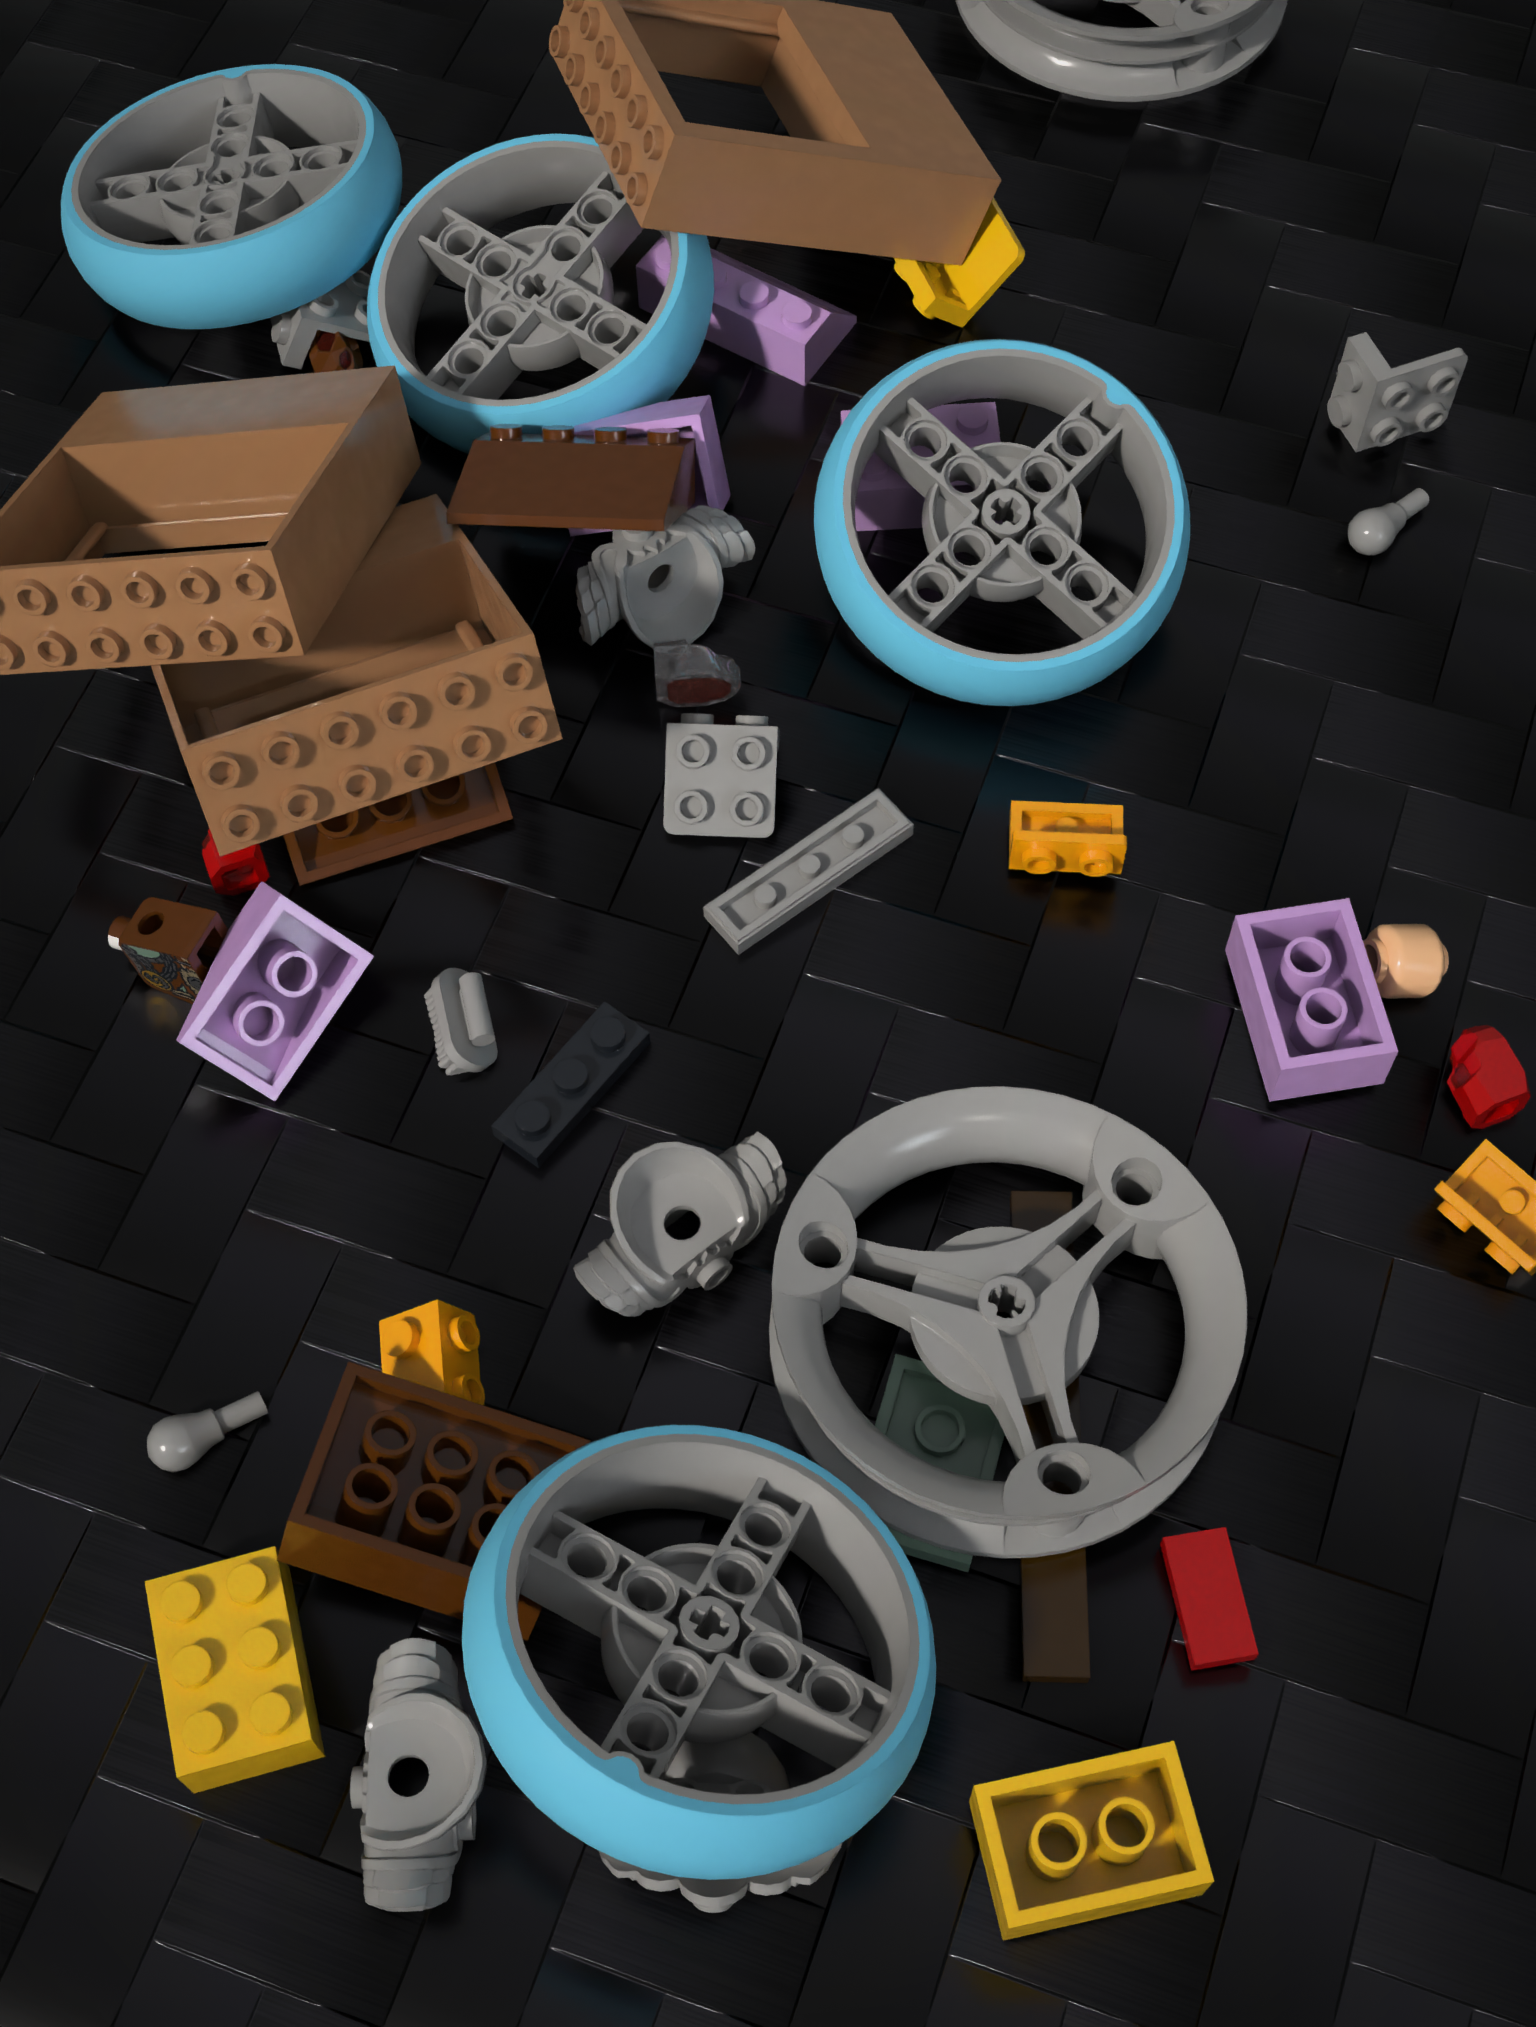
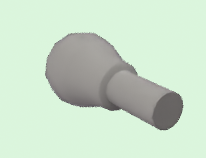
M1416 488L1396 503H1387L1381 507L1360 511L1349 523V544L1356 552L1366 556H1375L1384 552L1393 543L1398 532L1405 526L1406 520L1429 504L1428 494L1423 489Z
M258 1391L216 1411L209 1408L197 1413L177 1414L163 1418L153 1425L147 1436L148 1457L162 1470L178 1472L189 1468L212 1446L224 1440L225 1433L268 1414Z

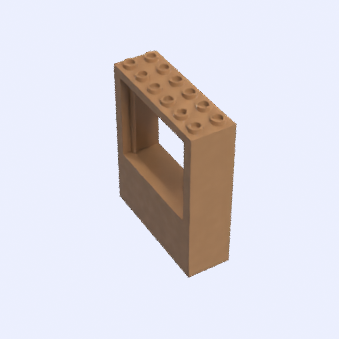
M563 0L564 7L559 23L552 28L549 37L550 54L554 58L566 85H568L580 112L583 114L594 136L595 142L598 143L610 171L615 176L626 202L631 207L641 228L962 265L997 191L1001 178L892 13L819 0ZM657 71L762 87L790 137L685 122Z
M395 365L102 392L0 509V675L305 656L421 465ZM269 541L266 546L102 558L107 553Z
M437 494L394 508L305 656L151 665L180 752L220 857L563 739L534 633L459 525L447 524L446 512L448 509Z

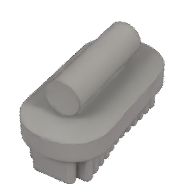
M459 968L445 969L434 978L431 988L424 994V998L427 999L425 1003L428 1005L427 1010L431 1018L430 1022L433 1024L436 1054L439 1061L438 1066L445 1068L447 1075L481 1072L494 1063L498 1055L482 976L479 973H468Z

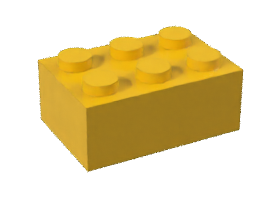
M275 1546L145 1581L176 1777L193 1793L325 1757L290 1569L286 1563L276 1561L279 1551Z
M1174 1741L973 1786L969 1805L1003 1941L1200 1896L1214 1882Z

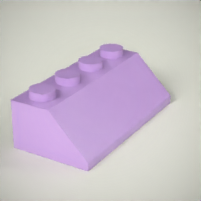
M663 235L636 265L639 308L651 314L654 313L660 302L670 272L671 251ZM710 248L714 271V298L705 339L805 386L857 323V316Z

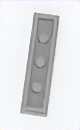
M878 788L703 907L704 917L739 955L911 837L914 824Z

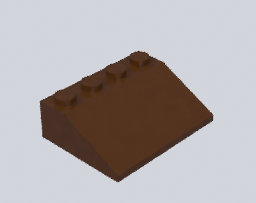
M518 424L491 425L490 432L473 440L446 512L447 524L665 531L695 503V438H679V430L670 428L647 430V437L627 436V429L622 427H599L594 429L595 435H574V427L565 425L542 427V434L522 433V425Z
M494 762L287 833L283 837L299 885L302 886L513 820V816Z
M348 1361L289 1515L276 1561L463 1620L464 1599L470 1573L479 1550L499 1515L515 1495L534 1477L566 1454L590 1443L591 1440ZM519 1594V1626L523 1640L528 1641L543 1606Z

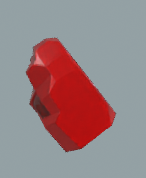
M210 829L208 830V834L202 842V856L216 894L235 896L254 890L261 881L264 883L267 881L270 874L259 843L220 857Z
M1489 1025L1474 1026L1463 1030L1458 1040L1450 1048L1451 1054L1449 1059L1453 1068L1447 1084L1470 1127L1484 1129L1510 1119L1524 1109L1531 1094L1525 1070L1507 1040L1499 1031Z

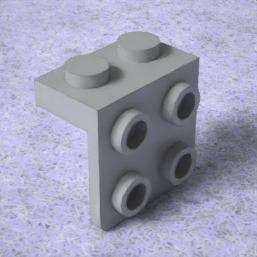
M358 270L328 293L300 307L270 318L272 324L271 338L274 343H277L283 366L297 369L302 368L317 330L333 334L340 332L343 336L370 342L367 326V296L371 277L369 274Z
M1367 332L1348 337L1341 362L1338 365V373L1332 394L1327 403L1330 421L1335 427L1340 428L1355 452L1375 446H1386L1396 439L1420 431L1430 432L1442 425L1447 419L1468 356L1462 348H1455L1391 369Z
M681 714V723H667L663 825L668 833L673 835L766 838L774 832L777 751H779L780 729L779 727L768 726L769 717L737 715L735 725L714 724V715Z

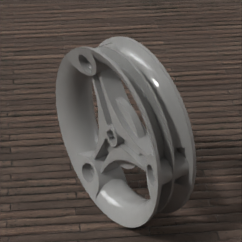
M956 0L960 15L970 33L990 55L1010 70L1049 89L1073 96L1112 102L1156 101L1180 97L1209 88L1232 77L1251 64L1267 48L1282 23L1287 6V0H1104L1125 3L1144 14L1159 26L1121 28L1073 19L1054 12L1033 0Z
M1007 1086L947 1090L908 1101L866 1121L835 1145L805 1179L785 1217L774 1255L771 1285L772 1304L769 1323L770 1360L775 1386L784 1413L798 1441L814 1463L826 1469L849 1486L872 1508L885 1525L910 1538L935 1547L972 1556L1035 1558L1066 1553L1101 1542L1123 1532L1147 1517L1177 1490L1203 1455L1236 1382L1244 1354L1247 1332V1297L1243 1271L1232 1237L1208 1193L1174 1155L1142 1130L1092 1104L1051 1092ZM990 1162L1021 1164L1044 1169L1083 1184V1202L1050 1225L1034 1232L1003 1226L978 1228L953 1237L935 1251H918L891 1247L857 1238L855 1220L872 1203L910 1179L950 1166ZM1093 1224L1104 1237L1076 1261L1065 1248ZM1126 1250L1134 1255L1150 1259H1163L1177 1287L1183 1308L1185 1345L1178 1378L1165 1407L1154 1423L1136 1442L1126 1450L1116 1454L1109 1449L1093 1444L1079 1443L1070 1417L1066 1387L1080 1375L1087 1365L1097 1339L1099 1307L1092 1283L1111 1261ZM829 1263L835 1266L832 1268H822L814 1264ZM854 1271L911 1286L912 1292L855 1277ZM841 1307L871 1314L910 1332L915 1349L921 1360L939 1381L968 1399L988 1404L997 1417L1016 1461V1466L1010 1471L1006 1482L978 1479L937 1467L911 1454L876 1428L858 1409L842 1386L827 1351L823 1324L833 1318ZM997 1312H1005L1010 1315V1318H1002L997 1315ZM1041 1401L1054 1444L1036 1450L1022 1405ZM1049 1481H1059L1066 1484L1073 1494L1052 1492L1043 1484Z

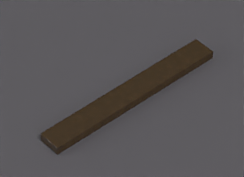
M1011 1191L1010 1227L1034 1232L1050 1225L1072 1210V1192ZM1074 1241L1065 1248L1073 1258ZM1078 1376L1066 1387L1070 1417L1078 1441L1081 1443ZM1041 1401L1022 1405L1036 1450L1054 1444ZM1049 1481L1043 1484L1052 1492L1073 1494L1066 1484L1059 1481ZM1085 1547L1061 1554L1035 1558H1019L1022 1682L1088 1683L1090 1680Z

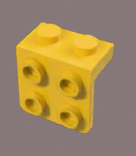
M993 197L962 265L894 258L896 262L894 269L907 282L914 295L912 299L913 304L922 315L931 320L939 318L963 328L1022 263L1025 251Z

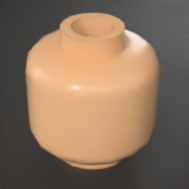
M1382 924L1374 928L1363 941L1381 998L1426 997L1436 990L1442 980V976L1447 972L1449 965L1447 949L1442 944L1438 934L1428 925Z

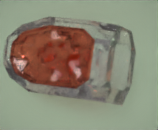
M686 639L653 643L657 701L673 707L707 706L729 699L740 689V667L734 662L733 658L715 654L707 646L690 645Z

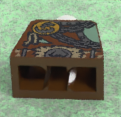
M149 897L143 900L132 918L121 915L112 922L108 931V942L112 948L125 953L143 981L150 987L193 1004L226 936L228 928L216 911Z

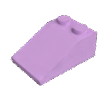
M710 395L659 402L573 426L574 435H595L594 429L599 427H622L627 429V436L647 437V430L677 429L679 430V438H695V503L689 510L698 505L724 510L731 496ZM568 528L570 537L613 531L610 529Z
M261 881L228 929L176 1040L268 1098L276 1101L374 956Z

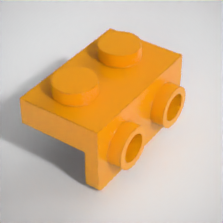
M1011 800L1009 869L1025 870L1032 874H1046L1052 871L1081 872L1091 877L1122 873L1127 850V836L1123 835V805Z
M1485 1139L1446 1182L1441 1181L1434 1188L1435 1192L1444 1199L1437 1210L1464 1233L1474 1225L1488 1237L1491 1242L1484 1251L1513 1275L1521 1266L1533 1276L1536 1273V1181Z
M437 1299L379 1321L383 1373L484 1405L485 1392L480 1379L478 1354L480 1333L476 1325L475 1316L472 1313Z

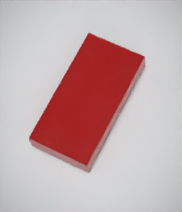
M1226 1527L1163 1537L1160 1546L1191 1671L1255 1660L1259 1653Z

